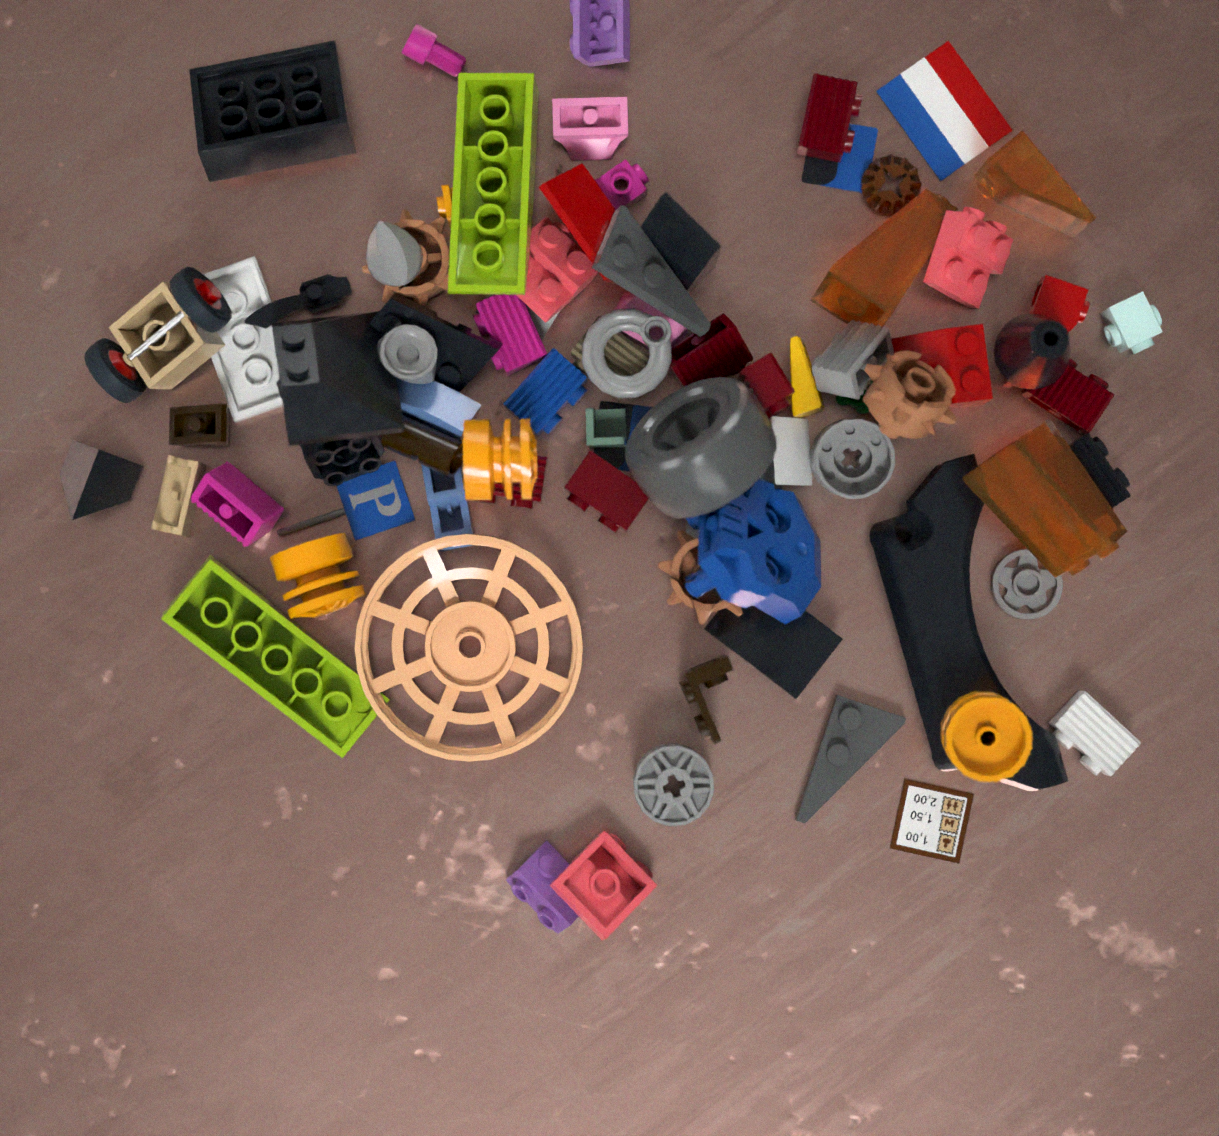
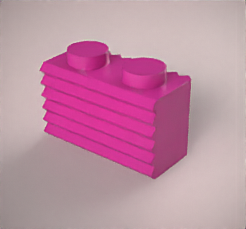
M496 294L476 303L479 313L473 315V318L481 336L489 334L490 338L503 343L501 348L491 358L496 370L504 368L507 376L541 362L547 355L528 309L517 295Z
M228 461L221 466L219 465L213 471L211 470L209 473H206L191 496V502L196 503L197 508L202 507L203 512H208V516L213 517L214 522H219L220 527H225L226 532H231V536L236 537L237 542L242 541L243 547L251 545L269 533L284 511L282 506Z

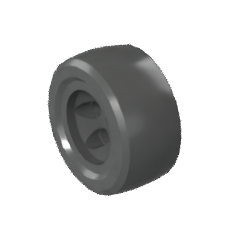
M729 377L708 378L678 389L651 408L632 431L625 448V459L640 489L660 511L667 516L675 518H689L718 509L749 489L765 473L772 462L777 449V438L761 404L744 383Z

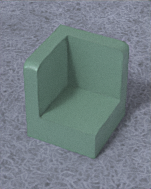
M585 409L586 444L589 448L626 447V409Z

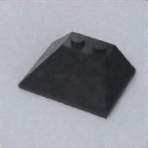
M379 311L271 323L289 446L405 432L396 377L384 367L378 355L377 345L383 335L370 324V321Z

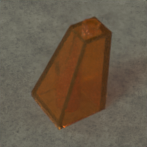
M926 188L835 262L810 301L846 324L853 319L856 323L860 321L861 323L867 322L869 325L873 323L875 326L879 324L883 328L932 252L946 210L957 211L958 208L950 204L943 195L933 193Z

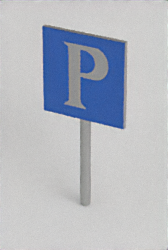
M392 461L381 465L375 472L366 473L338 485L337 489L344 508L281 528L277 531L278 536H284L346 515L354 539L357 541L416 520L396 462Z

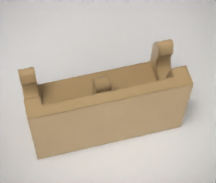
M168 455L151 529L190 537L197 507L196 503L191 502V496L205 474L206 465L198 461L185 460Z

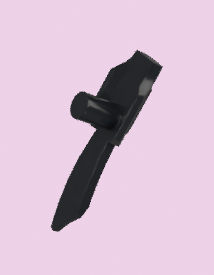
M327 274L303 282L300 286V294L282 298L265 305L245 319V324L267 329L272 326L271 323H276L282 318L306 308L307 312L316 313L337 306L344 298L352 294L346 276L335 277Z

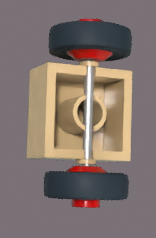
M185 267L175 274L170 282L163 281L108 327L119 344L106 338L96 341L85 352L84 358L87 368L96 382L109 395L123 403H130L144 393L147 386L149 389L172 390L225 346L217 331L231 320L230 307L212 281L197 269Z

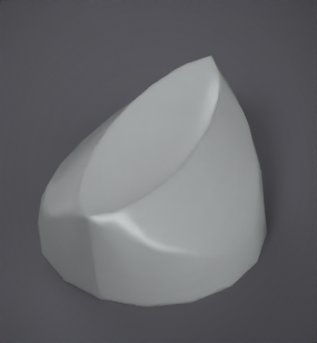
M378 221L369 236L366 260L368 270L374 279L383 285L397 287L406 285L416 278L422 267L423 255L420 245L413 236L397 225L384 221Z
M402 325L393 328L378 341L377 350L380 361L392 375L400 380L415 384H427L434 381L437 366V347L434 339L426 330L416 325Z

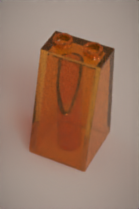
M1050 418L990 456L962 477L969 488L1055 578L1069 571L1071 576L1077 574L1091 564L1088 559L1096 554L1100 559L1110 555L1120 547L1117 541L1128 532Z

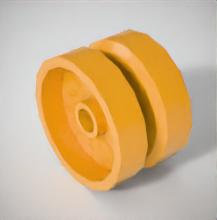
M974 691L959 697L947 708L941 722L940 740L947 757L965 776L979 782H998L1013 776L1026 763L1032 749V730L1026 716L1006 697L992 691ZM983 732H993L992 736H988V742H981L980 736Z

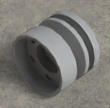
M863 419L837 420L825 426L815 437L810 450V466L817 482L828 492L848 499L866 498L879 492L890 480L895 467V450L890 438L882 434L879 426ZM845 449L851 452L857 450L859 455L855 457L857 462L855 467L849 464L842 465L841 461L845 459L843 454Z
M679 743L660 744L648 750L637 763L633 776L634 794L642 812L654 822L666 826L687 825L700 818L710 806L714 793L713 774L705 759L691 747ZM674 775L679 781L684 780V785L679 787L680 793L677 795H672L670 790H663V786L668 784L667 777Z

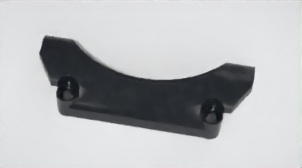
M970 454L935 466L906 501L908 513L875 523L870 529V543L874 549L935 766L943 772L959 770L947 757L940 740L941 722L947 708L959 697L971 692L992 691L1010 700L1026 716L1032 730V749L1026 763L1013 776L1000 782L1027 791L1049 788L1069 781L1057 738L1031 719L1014 702L1003 687L984 651L975 622L970 593V558L974 532L986 501V492L975 454ZM983 732L980 736L981 742H988V736H992L993 732Z

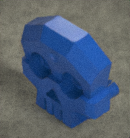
M760 477L749 489L726 505L706 514L686 518L688 524L693 529L699 530L698 564L702 569L689 574L685 578V581L689 582L685 584V587L693 597H701L706 592L716 588L722 600L745 609L753 605L780 622L787 624L801 617L820 590L821 540L802 503L794 492L775 489L773 483Z

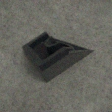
M73 440L59 474L71 520L131 501L144 466Z

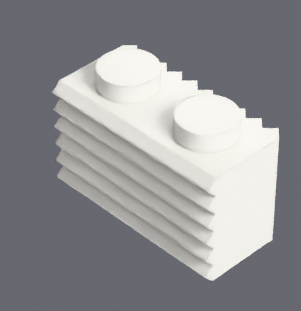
M1078 690L1049 722V725L1055 729L1052 734L1057 738V741L1068 750L1072 746L1083 755L1079 761L1096 776L1099 772L1108 776L1113 775L1141 744L1133 734L1083 690Z

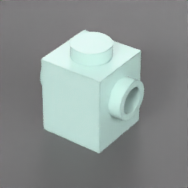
M1143 291L1100 313L1106 324L1104 327L1105 336L1112 347H1117L1119 353L1130 348L1133 354L1141 352L1155 345L1152 338L1163 332L1160 327L1162 325L1161 315L1153 304L1149 305Z

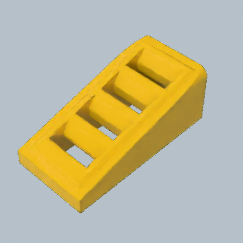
M794 336L790 338L791 385L795 390V393L791 396L792 413L795 418H804L825 411V404L821 392L817 390L805 342L801 337Z

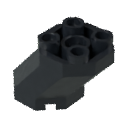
M279 379L276 384H277V387H278V391H279L280 397H281V399H282L280 379ZM380 435L300 445L305 462L314 478L322 479L327 486L333 487L378 470L381 466L380 458L385 452Z

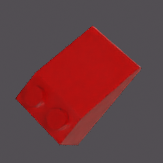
M983 324L944 328L891 338L894 353L900 351L918 352L922 354L919 359L920 361L928 364L933 369L940 365L945 370L955 387V394L951 398L949 408L985 404L993 399Z

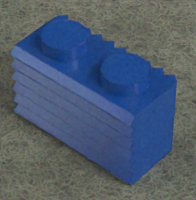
M552 348L503 405L518 420L530 418L531 428L536 436H539L543 431L549 435L562 421L563 417L559 415L562 409L568 403L574 407L588 391L584 387L587 377L555 348Z

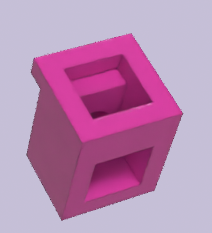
M626 159L598 179H594L615 209H618L621 205L629 209L647 196L648 189L645 187V184L649 182L647 175L638 163L631 166ZM619 179H624L628 182L629 186L626 190L619 191L615 188L614 183Z

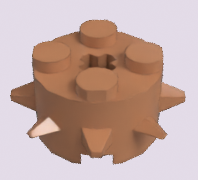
M407 209L402 210L400 222L394 225L407 231L416 239L422 250L423 262L420 272L411 282L397 287L385 285L382 297L384 304L397 293L426 307L427 299L436 296L443 290L448 291L450 246H447L442 235L446 221L443 217L440 216L433 222L426 224L422 220H413ZM367 264L362 267L363 273L371 274Z
M900 351L892 356L888 353L886 354L887 363L884 366L867 364L864 368L873 382L866 390L863 401L879 423L881 433L891 439H896L898 436L911 439L924 438L929 432L934 436L936 435L935 425L937 422L955 424L957 421V417L949 408L951 398L955 394V387L951 378L940 365L933 369L928 364L920 361L919 359L922 354L918 352Z
M682 529L679 530L677 535L681 549L675 554L674 559L662 561L658 564L659 569L671 575V585L674 591L668 598L667 603L671 606L683 602L688 607L695 608L699 624L702 625L706 624L712 612H717L724 608L738 617L742 615V608L722 600L716 588L698 598L689 594L685 587V584L689 582L685 581V578L689 574L702 569L698 564L699 537L694 538Z

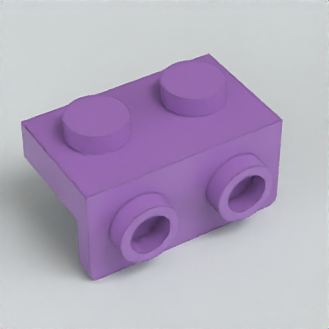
M570 0V12L573 17V34L570 36V49L574 59L589 67L630 62V0Z
M545 841L506 881L511 886L513 894L522 902H527L536 911L540 922L548 929L554 930L559 934L579 916L549 886L570 864L548 841Z

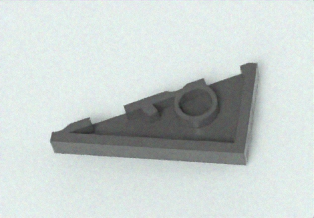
M621 205L612 216L591 268L701 337L709 331L710 322L627 207Z
M836 695L795 820L806 823L905 724L906 718Z

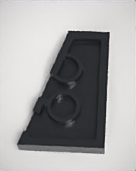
M397 293L388 300L370 321V324L383 336L393 328L402 325H416L426 330L434 339L437 347V366L434 380L458 392L462 391L503 345V343L492 338L488 341L471 333L472 329L461 323L456 326L438 317L437 312Z

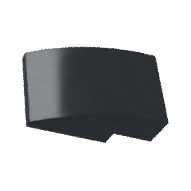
M753 605L746 609L741 607L743 614L739 617L726 608L719 610L704 628L709 634L794 699L798 698L843 640V638L806 610L801 617L784 624Z

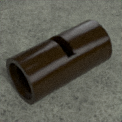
M403 415L405 432L383 434L382 446L413 461L418 459L419 464L445 476L453 477L463 462V441L408 416Z

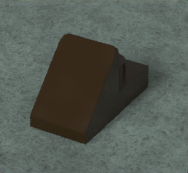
M219 403L170 407L169 445L190 446L206 444L229 446L230 412L228 405Z

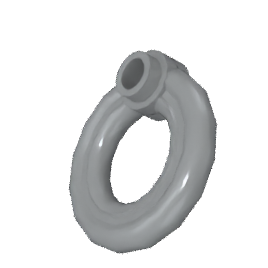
M616 309L600 316L588 329L582 344V364L590 381L602 392L618 398H637L653 391L666 377L672 361L671 326L665 318L652 316L637 309ZM653 327L661 328L664 333L658 340H654L649 336V331ZM621 331L638 333L642 337L643 342L649 347V359L646 366L634 375L622 376L608 367L605 361L604 349L607 341L614 334Z

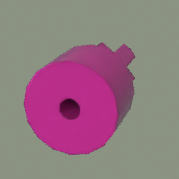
M417 23L401 54L421 65H424L425 61L450 75L458 77V73H461L466 64V58L436 41L439 35Z

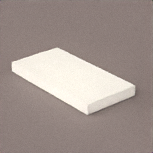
M253 256L204 274L222 293L232 314L231 320L217 331L225 346L211 358L234 422L237 423L282 407L283 402L276 384L279 380L272 326L264 329L245 324V319L265 305L272 303L257 258Z

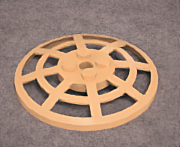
M460 534L444 536L425 542L403 554L383 572L371 588L362 606L356 628L355 656L357 672L363 691L374 712L392 732L409 745L427 754L447 760L472 762L492 760L512 754L533 743L552 727L565 711L575 692L582 667L583 639L581 623L575 604L564 583L546 563L532 552L513 542L489 535ZM477 545L501 550L493 571L476 567L455 568L447 571L438 550L452 546ZM515 556L526 561L544 576L560 599L559 602L540 609L526 589L515 580L507 577ZM424 557L433 577L416 588L404 602L401 609L380 602L381 596L393 579L412 562ZM472 578L489 582L481 601H460L452 581ZM438 587L447 608L441 611L433 621L412 614L421 599ZM502 588L508 589L518 597L527 608L529 614L508 621L505 615L495 608ZM567 615L572 641L571 664L567 678L546 669L550 648L546 623ZM373 616L395 623L391 643L395 669L376 678L373 677L368 650L369 631ZM406 628L426 635V656L408 664L405 662L403 648ZM532 628H536L538 637L536 664L515 655V635ZM465 636H475L481 643L480 653L472 657L465 655L460 649L462 638ZM432 670L434 675L446 685L439 704L428 698L412 678ZM509 670L530 678L519 694L503 704L496 683ZM540 683L561 692L547 714L528 731L516 737L508 715L524 705L537 690ZM402 684L415 703L426 712L434 715L425 737L403 723L385 703L380 692ZM460 691H482L489 710L466 713L454 711L453 708ZM494 721L502 743L493 746L477 748L454 747L439 743L447 722L477 725Z

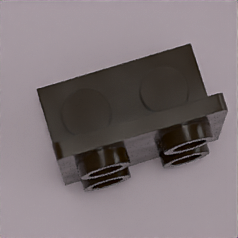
M721 655L683 671L685 680L679 682L687 703L692 704L695 702L700 713L694 717L701 737L704 740L710 738L714 745L721 743L722 740L698 685L704 683L708 689L729 680L726 673L734 669L727 655Z

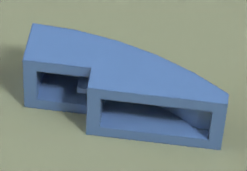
M396 377L403 415L460 441L463 439L464 420L476 419L481 404L436 381L427 384H415Z
M421 464L435 539L450 535L474 534L469 502L465 499L462 466H460L453 477H448ZM473 545L452 546L440 549L439 551L443 552Z

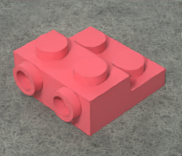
M963 207L962 211L946 210L923 282L968 308L979 309L990 274H1003L1006 261L1010 255L1013 239L1005 234L1007 230L1005 225L995 221H983L985 217L983 211L972 207Z
M547 216L531 229L525 295H517L545 323L585 289L598 273V271L591 268L593 264L582 248L578 247L569 238L570 235L566 226L560 222L553 223Z
M606 831L598 834L549 885L602 941L607 939L658 886L651 879L653 877L651 871L642 862H635L625 852L627 848L622 840L612 833L609 835Z

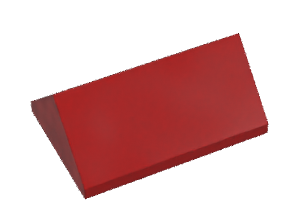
M581 163L539 186V189L593 264L616 209L584 164ZM599 273L601 277L604 279V281L615 283L609 278Z

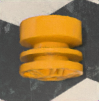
M530 418L520 419V436H512L511 419L504 420L502 436L493 435L490 419L464 420L463 470L466 501L492 500L495 483H503L506 499L513 500V482H521L522 500L532 499V490L537 478V440H535L531 428Z
M338 533L283 550L270 557L277 581L295 580L297 587L282 595L283 600L290 601L301 598L303 602L287 610L290 619L323 616L346 608L356 599L366 595L363 585L347 589L345 583L360 577L359 571L341 572L339 565L354 557L346 533Z

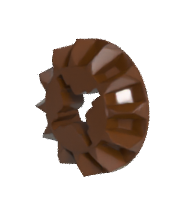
M890 154L885 157L876 158L866 168L861 181V191L866 203L873 210L885 215H897L907 211L915 204L919 197L922 183L918 175V168L909 163L907 158H900ZM885 173L891 179L904 177L897 187L898 195L891 189L878 192L886 182Z

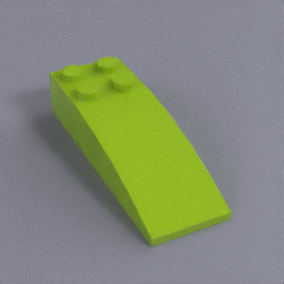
M458 73L448 275L449 294L525 295L534 201L539 90L534 73Z
M211 554L162 613L161 619L341 758L345 756L377 716L363 691L358 672ZM380 692L385 703L387 704L390 699L385 694Z

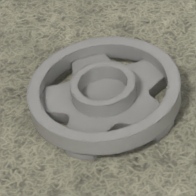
M1022 549L1014 551L1000 560L992 575L991 589L996 603L1005 613L1018 619H1036L1048 614L1059 602L1063 591V578L1058 565L1048 555L1033 549ZM1019 556L1015 568L1005 567L1009 561ZM1037 558L1043 560L1051 570L1039 569ZM999 583L1007 589L1003 599L999 591ZM1055 586L1054 595L1048 603L1045 592ZM1023 605H1027L1034 613L1026 614L1016 610Z

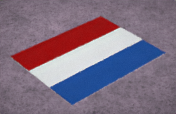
M949 40L876 91L940 181L1013 131Z

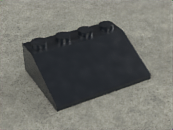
M335 40L189 69L198 154L209 182L357 153Z

